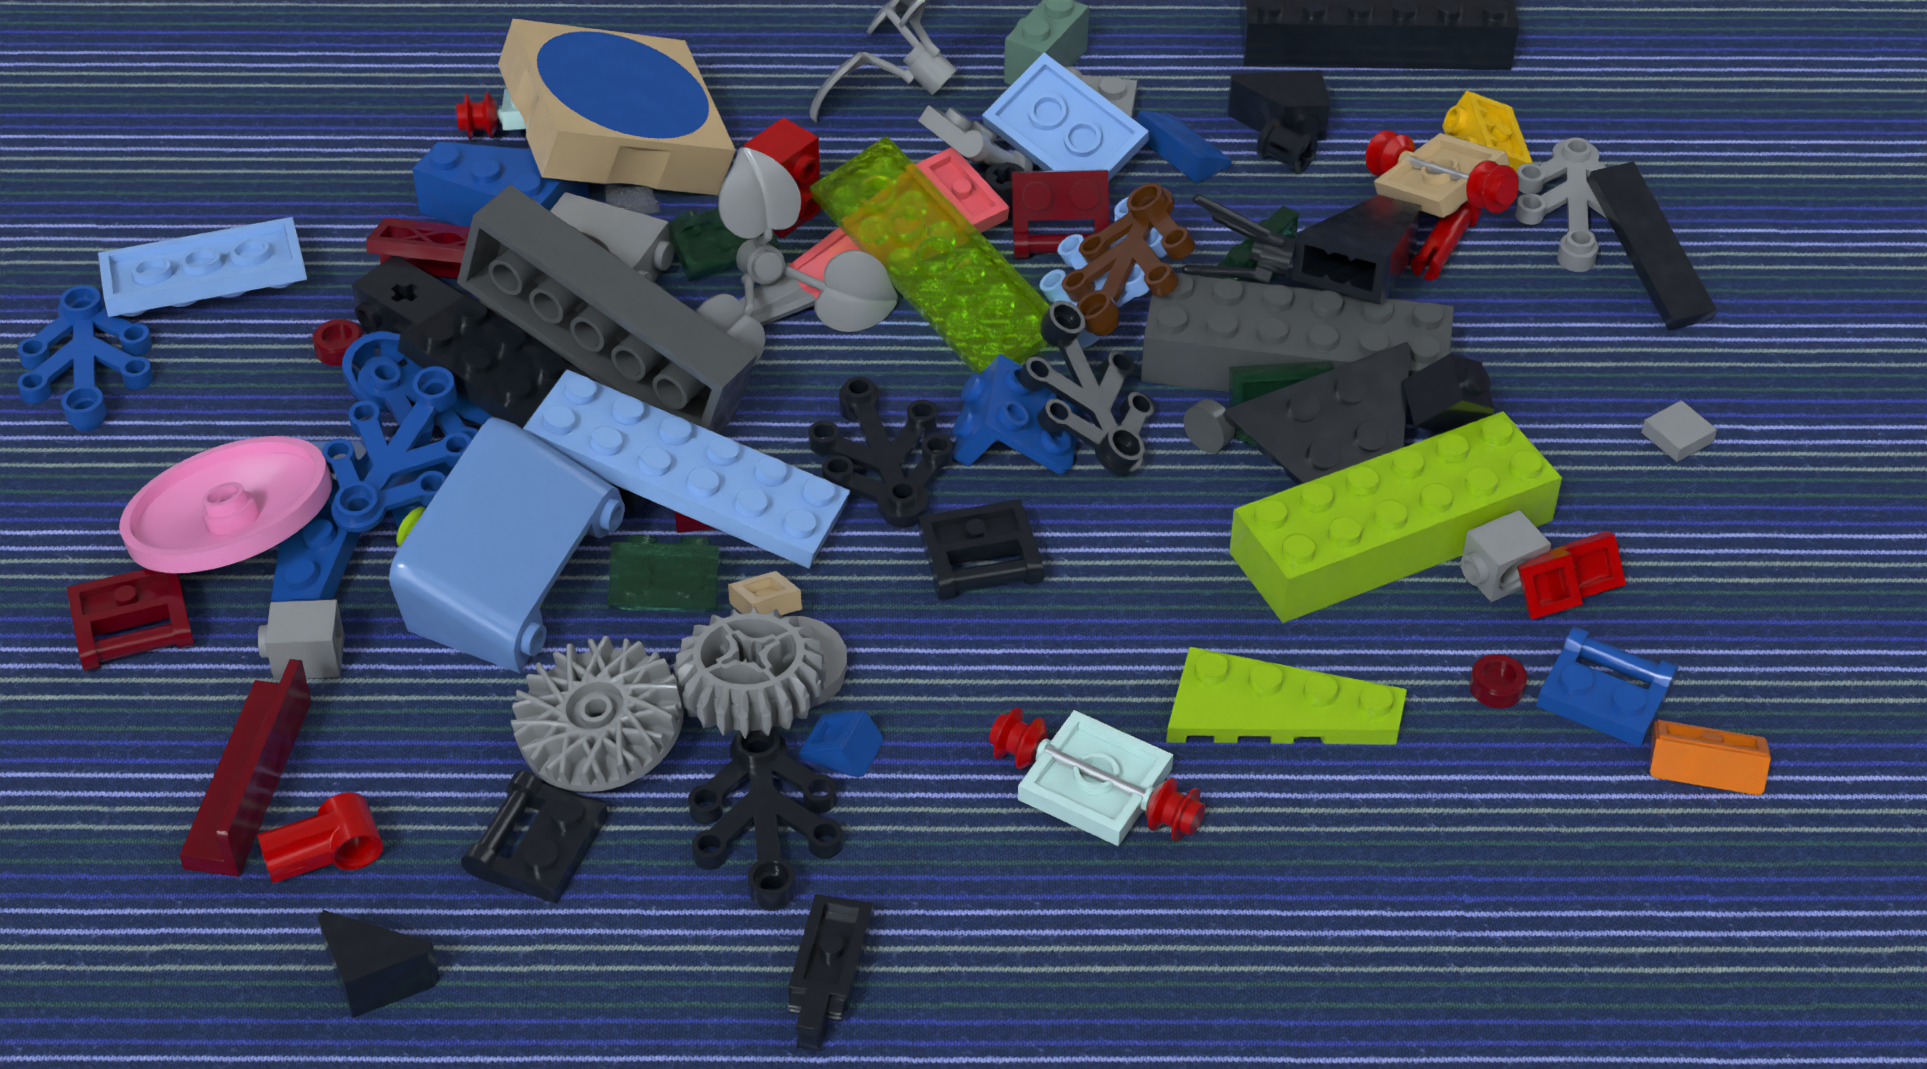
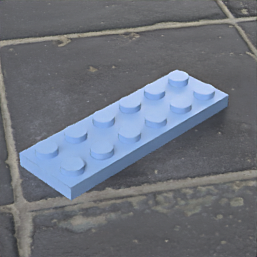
M567 369L523 428L611 484L806 568H810L844 510L850 494V490L831 483L826 479L817 477L777 458L768 456Z

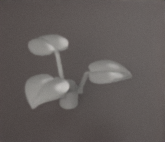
M891 0L879 10L866 31L871 35L878 25L889 18L914 48L903 60L909 68L905 70L870 53L857 52L833 71L818 90L810 107V118L814 122H817L821 103L831 87L843 76L867 63L901 77L908 84L915 79L931 95L949 79L957 69L939 52L940 50L932 43L920 23L925 6L930 0ZM907 10L903 15L902 19H900L896 14L898 12ZM908 21L917 33L921 42H919L918 39L913 35V33L907 28L906 24L908 23Z
M739 148L733 166L722 184L718 209L720 218L726 228L741 238L750 239L740 246L736 256L738 268L744 273L741 282L745 288V307L743 308L740 302L732 295L722 293L706 300L696 312L756 353L757 357L754 365L760 359L765 345L763 326L756 319L749 317L755 309V282L771 284L777 281L783 274L811 287L820 289L821 292L814 305L816 316L825 325L841 332L865 330L885 319L896 306L898 296L885 267L871 254L859 250H847L837 254L825 267L824 281L785 264L782 253L768 242L773 237L772 229H787L797 221L801 209L800 191L789 172L773 158L751 148Z

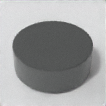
M1203 399L1185 412L1183 418L1184 428L1189 439L1199 449L1209 453L1219 451L1232 441L1235 434V427L1227 423L1223 416V412L1226 409L1214 400Z

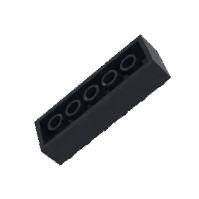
M1240 0L1239 9L1244 67L1511 70L1519 29L1514 0Z

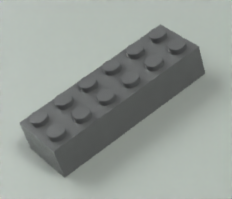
M511 184L472 217L457 284L600 384L717 434L734 419L756 360V353Z
M1175 273L1179 282L1171 293L1160 297L1153 294L1151 296L1143 341L1141 381L1262 396L1408 342L1410 347L1409 376L1450 354L1454 306L1386 298L1385 302L1378 304L1328 290L1321 291ZM1407 400L1406 414H1411Z

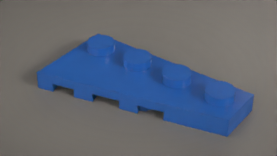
M363 440L350 441L353 444L357 458L354 468L360 481H364L373 468ZM315 441L310 443L318 447L322 452L323 447L329 441ZM338 454L333 459H341L346 454ZM331 473L333 483L330 496L319 513L303 528L279 544L271 594L272 602L333 600L362 532L345 531L333 519L331 506L337 491L340 489L336 476Z

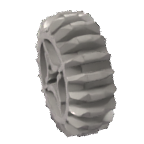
M756 606L750 613L739 614L735 609H732L730 616L726 618L712 615L708 626L694 625L693 635L682 639L679 653L676 654V662L674 663L675 679L688 716L698 717L703 728L717 725L722 736L732 730H740L744 738L747 737L750 731L761 730L769 736L771 728L777 725L790 730L793 718L807 719L810 707L819 705V697L822 694L824 682L826 681L824 651L821 648L820 641L816 640L813 635L812 628L799 625L797 616L782 619L778 609H774L768 614H760Z

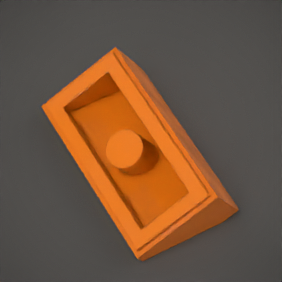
M1658 719L1654 721L1649 767L1652 777L1753 795H1761L1764 792L1771 761L1765 737Z

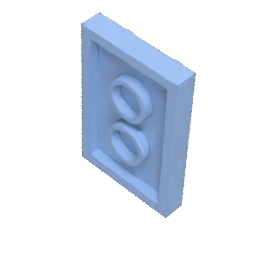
M1045 52L982 114L985 126L1023 155L1029 157L1032 162L1044 171L1107 169L1108 182L1149 141V131Z

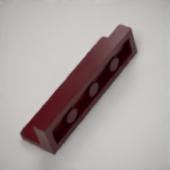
M289 659L280 683L254 681L179 854L183 869L235 877L240 876L312 702L302 660Z

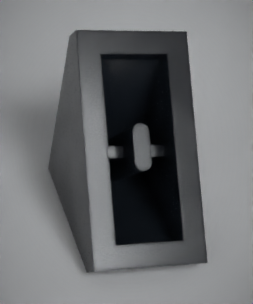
M325 910L319 916L318 922L326 954L353 1018L431 989L438 982L440 976L432 942Z

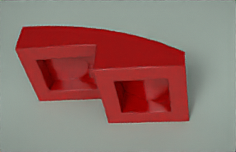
M1608 530L1565 544L1517 566L1528 616L1531 619L1583 605V597L1626 585L1615 534Z

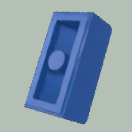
M1150 111L1138 112L1137 123L1149 131V141L1145 145L1196 184L1231 166L1232 160L1173 115Z

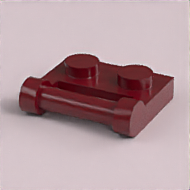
M1107 169L1011 172L1014 259H1028L1029 254L1058 253V246L1066 237L1080 234L1085 239L1109 226ZM1093 219V233L1028 235V221Z
M146 568L66 587L78 652L84 672L101 668L100 662L177 644L178 649L195 646L179 573H164ZM168 618L171 619L169 624L95 641V636Z

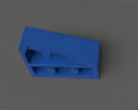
M438 141L412 168L419 213L458 226L470 227L473 215L510 184L528 197L536 200L549 211L565 192L590 199L588 182L542 178L533 153L529 149Z

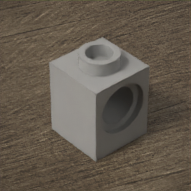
M1517 510L1467 531L1460 568L1467 581L1477 586L1490 602H1493L1522 589L1517 566L1550 551L1551 543L1520 510Z

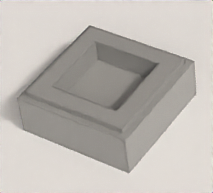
M1680 400L1645 419L1641 433L1678 462L1713 443L1717 429Z

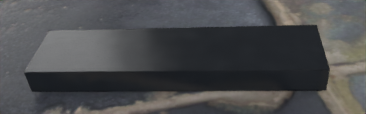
M1634 161L1591 171L1587 182L1667 329L1670 331L1711 321L1717 309Z

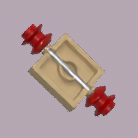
M1383 130L1371 139L1366 149L1365 161L1368 170L1373 175L1380 176L1374 181L1378 195L1422 205L1421 211L1444 218L1457 211L1460 205L1467 200L1474 207L1486 208L1490 212L1500 213L1509 208L1518 193V176L1515 170L1510 167L1506 152L1439 133L1416 150L1415 144L1410 137L1403 134L1397 135L1393 131Z

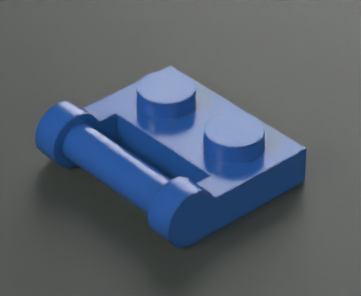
M1573 626L1563 650L1539 692L1536 706L1641 748L1673 685L1678 666L1662 660L1660 664L1654 663L1589 637V631ZM1581 658L1648 683L1650 687L1647 690L1580 664L1579 661Z

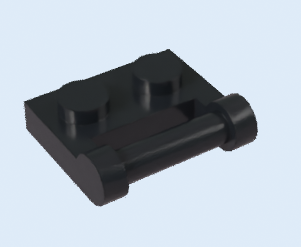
M1021 499L918 516V531L939 600L955 597L956 591L1019 580H1025L1026 584L1044 581L1041 555ZM1017 553L1020 558L952 570L950 566Z
M517 771L506 786L508 794L480 841L468 847L461 858V864L469 874L476 878L557 904L608 818L606 803L543 784L534 774L527 771ZM526 808L539 810L511 859L498 856Z

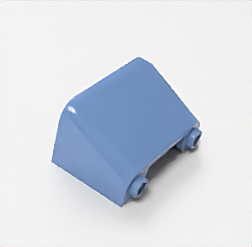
M491 417L479 429L393 558L389 581L407 630L521 673L529 658L536 656L540 652L546 639L547 630L543 625L539 606L585 534L587 533L596 538H603L609 531H615L621 524L625 505L622 502L619 490L518 425Z

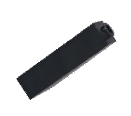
M1377 195L1297 232L1291 280L1378 304L1385 302L1416 251L1422 205Z

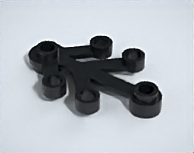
M1055 301L1040 320V333L1048 344L1059 347L1074 382L1052 369L1045 359L1036 356L1030 357L1018 372V379L1026 389L1033 392H1039L1047 388L1090 415L1094 423L1093 425L1072 413L1071 408L1064 401L1050 399L1037 415L1038 423L1045 431L1051 434H1060L1066 430L1093 447L1097 459L1104 468L1117 475H1131L1138 470L1143 462L1145 447L1138 434L1142 425L1154 413V403L1149 396L1142 392H1131L1120 405L1119 410L1123 420L1120 426L1117 425L1111 413V408L1122 384L1125 383L1135 370L1134 361L1123 351H1111L1100 365L1103 377L1098 385L1077 340L1078 335L1085 328L1084 315L1070 302Z
M852 377L845 382L839 391V411L846 420L859 423L868 447L840 437L839 428L835 423L818 421L809 427V448L819 455H833L822 464L823 479L848 489L851 493L877 502L878 511L888 524L898 528L914 526L918 523V516H923L929 506V496L925 490L940 468L948 466L953 459V443L949 437L943 434H932L924 438L922 441V460L905 479L901 465L923 436L937 427L936 405L928 400H916L910 403L907 407V423L890 444L878 415L880 408L878 388L866 377ZM853 463L879 473L883 482L854 473Z
M774 727L771 728L769 736L761 730L750 731L746 738H744L739 730L730 745L731 761L706 785L694 788L688 796L689 813L694 821L700 824H711L718 821L710 830L702 831L693 838V860L702 869L714 870L724 865L728 857L727 846L754 821L758 861L751 866L748 872L749 895L756 905L767 911H777L784 908L793 899L796 891L794 869L789 862L781 859L777 819L808 838L809 851L818 858L829 859L835 857L843 847L841 826L833 820L821 819L812 813H826L835 807L837 803L836 782L830 776L816 774L787 756L785 740ZM772 774L803 792V803L806 808L774 789ZM749 777L751 791L722 817L724 812L723 798ZM817 791H824L828 793L824 796L812 795V793ZM702 802L714 803L709 807L698 806ZM821 836H830L834 838L831 841L821 842L817 840ZM706 847L718 848V850L711 853L701 851ZM772 887L778 888V889H775V890H766V889L772 888Z

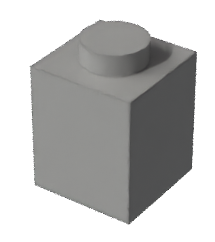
M337 600L270 602L268 624L259 626L258 649L261 658H269L274 680L282 678L289 659L302 660L306 678L340 677L345 634Z

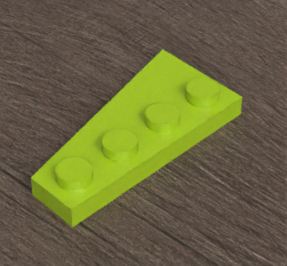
M1189 647L1167 728L1166 743H1186L1187 736H1213L1214 743H1237L1238 736H1270L1271 744H1293L1294 739L1299 737H1320L1324 744L1396 745L1407 689Z

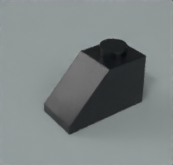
M1321 70L1230 74L1228 116L1259 132L1262 131L1270 119L1277 117L1284 120L1286 127L1302 135L1310 133L1317 137V141H1326L1330 102Z
M1448 354L1402 380L1415 427L1444 433L1486 418L1494 413L1495 408L1489 390L1491 386L1490 378L1483 368L1482 362Z

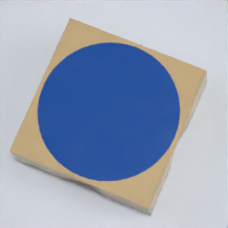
M512 19L498 66L512 102L524 119L526 138L542 178L601 184L627 183L660 190L719 195L736 150L685 40Z

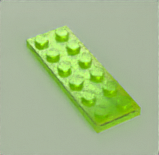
M887 135L810 186L811 196L814 201L861 251L871 254L881 262L890 277L892 285L974 373L981 374L999 354L1020 365L1049 345L1041 336L1040 320L1050 305Z

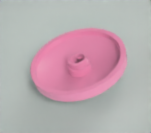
M267 436L227 443L187 458L147 483L124 509L119 524L120 534L131 558L142 567L153 571L191 573L227 566L274 547L309 523L319 513L330 496L333 483L332 475L320 449L302 439L286 436Z

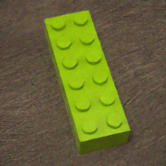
M1502 411L1235 508L1229 553L1281 622L1285 623L1463 555L1467 531L1514 511L1520 510L1535 527L1552 522L1562 477L1506 413Z

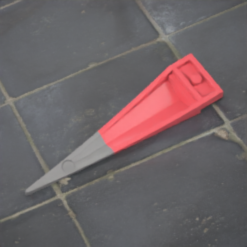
M950 147L913 165L861 210L788 266L824 281L825 267L834 256L847 250H859L871 254L878 259L890 276L967 246L969 238L1006 221L1010 207L965 158L953 147ZM782 274L777 281L771 284H761L754 289L755 309L749 317L756 319L763 326L814 306L821 290ZM745 296L738 300L743 308L745 307Z

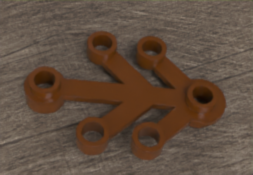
M1147 183L1136 188L1127 199L1128 213L1101 232L1092 234L1081 242L1079 252L1087 265L1070 272L1062 281V288L1072 302H1078L1076 307L1084 315V329L1089 333H1094L1096 336H1104L1114 331L1118 326L1120 310L1117 302L1135 263L1144 272V281L1154 296H1165L1171 293L1178 285V277L1170 264L1162 263L1146 243L1151 229L1154 227L1162 236L1161 245L1172 260H1180L1187 257L1194 250L1195 242L1188 230L1183 226L1178 227L1171 218L1170 212L1174 208L1175 200L1170 191L1162 188L1158 183ZM1128 234L1126 239L1111 248L1110 244ZM1111 270L1102 290L1095 291L1096 286L1093 281Z

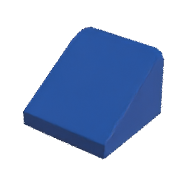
M866 710L827 713L821 715L801 748L799 755L805 761L853 777H863L882 746L884 739Z

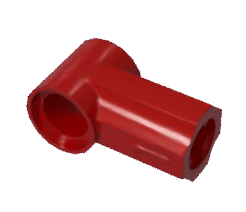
M354 792L340 793L328 798L321 804L316 816L257 834L272 883L333 863L342 870L361 869L372 864L383 851V842L368 802L364 796Z

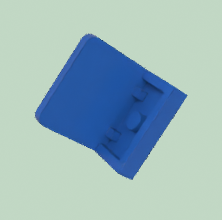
M999 354L981 374L973 373L961 391L960 398L964 400V406L953 427V434L957 436L953 458L970 467L996 440H999L1060 475L1065 474L1072 467L1077 437L1066 430L1060 434L1048 433L1039 425L1037 415L1050 399L1064 401L1069 405L1072 413L1081 417L1082 410L1047 388L1039 392L1026 389L1018 379V372L1023 365H1019L1004 355Z

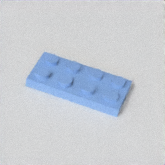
M293 217L98 253L103 296L108 317L118 315L137 316L149 309L170 305L185 307L195 303L197 300L218 296L232 298L240 296L249 290L265 287L285 288L297 281L307 280Z

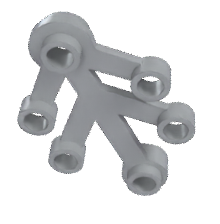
M1569 138L1558 142L1553 148L1552 159L1540 166L1526 163L1517 169L1518 190L1526 193L1521 195L1517 201L1515 216L1520 222L1529 225L1538 224L1543 220L1544 215L1567 203L1568 233L1561 238L1557 260L1562 267L1574 272H1585L1592 269L1596 263L1599 249L1594 234L1588 230V206L1607 219L1586 181L1591 171L1607 167L1598 161L1599 152L1596 147L1582 138ZM1558 176L1566 178L1564 183L1541 196L1536 194L1543 189L1544 183Z

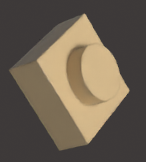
M777 571L728 584L730 604L742 614L750 613L755 606L760 614H768L774 609H778L781 617L784 614L802 610L801 590Z

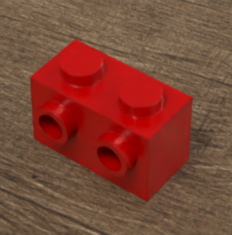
M783 117L744 144V147L762 152L780 163L793 177L798 186L801 197V209L797 221L787 229H772L773 234L783 239L806 221L812 220L821 211L819 137Z

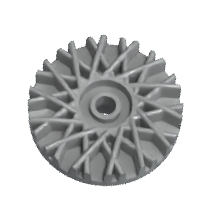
M603 636L598 646L594 639H588L590 651L582 654H577L573 644L569 643L566 647V656L558 651L553 653L556 666L546 671L543 665L538 662L536 664L538 675H527L526 681L529 691L525 693L517 689L516 696L518 702L512 705L517 720H511V725L524 760L530 769L541 779L556 787L577 792L609 790L642 777L658 765L672 749L683 723L684 708L682 696L675 676L671 674L664 658L660 659L656 651L650 657L647 656L645 648L640 641L631 645L630 641L625 638L622 649H614L608 636Z

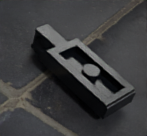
M819 894L814 896L788 986V1013L799 1014L796 1023V1030H798L797 1048L821 1051L827 1032L828 1020L842 1022L845 1010L848 1011L874 917V903Z

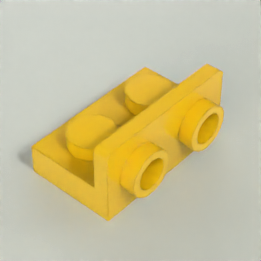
M1466 91L1458 103L1448 110L1442 125L1446 135L1506 152L1509 165L1516 173L1518 167L1522 164H1533L1511 106Z

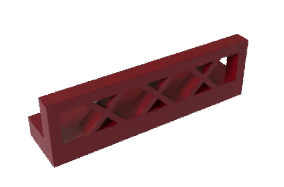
M385 217L366 239L367 253L380 254V264L391 256H399L429 275L458 278L470 227Z

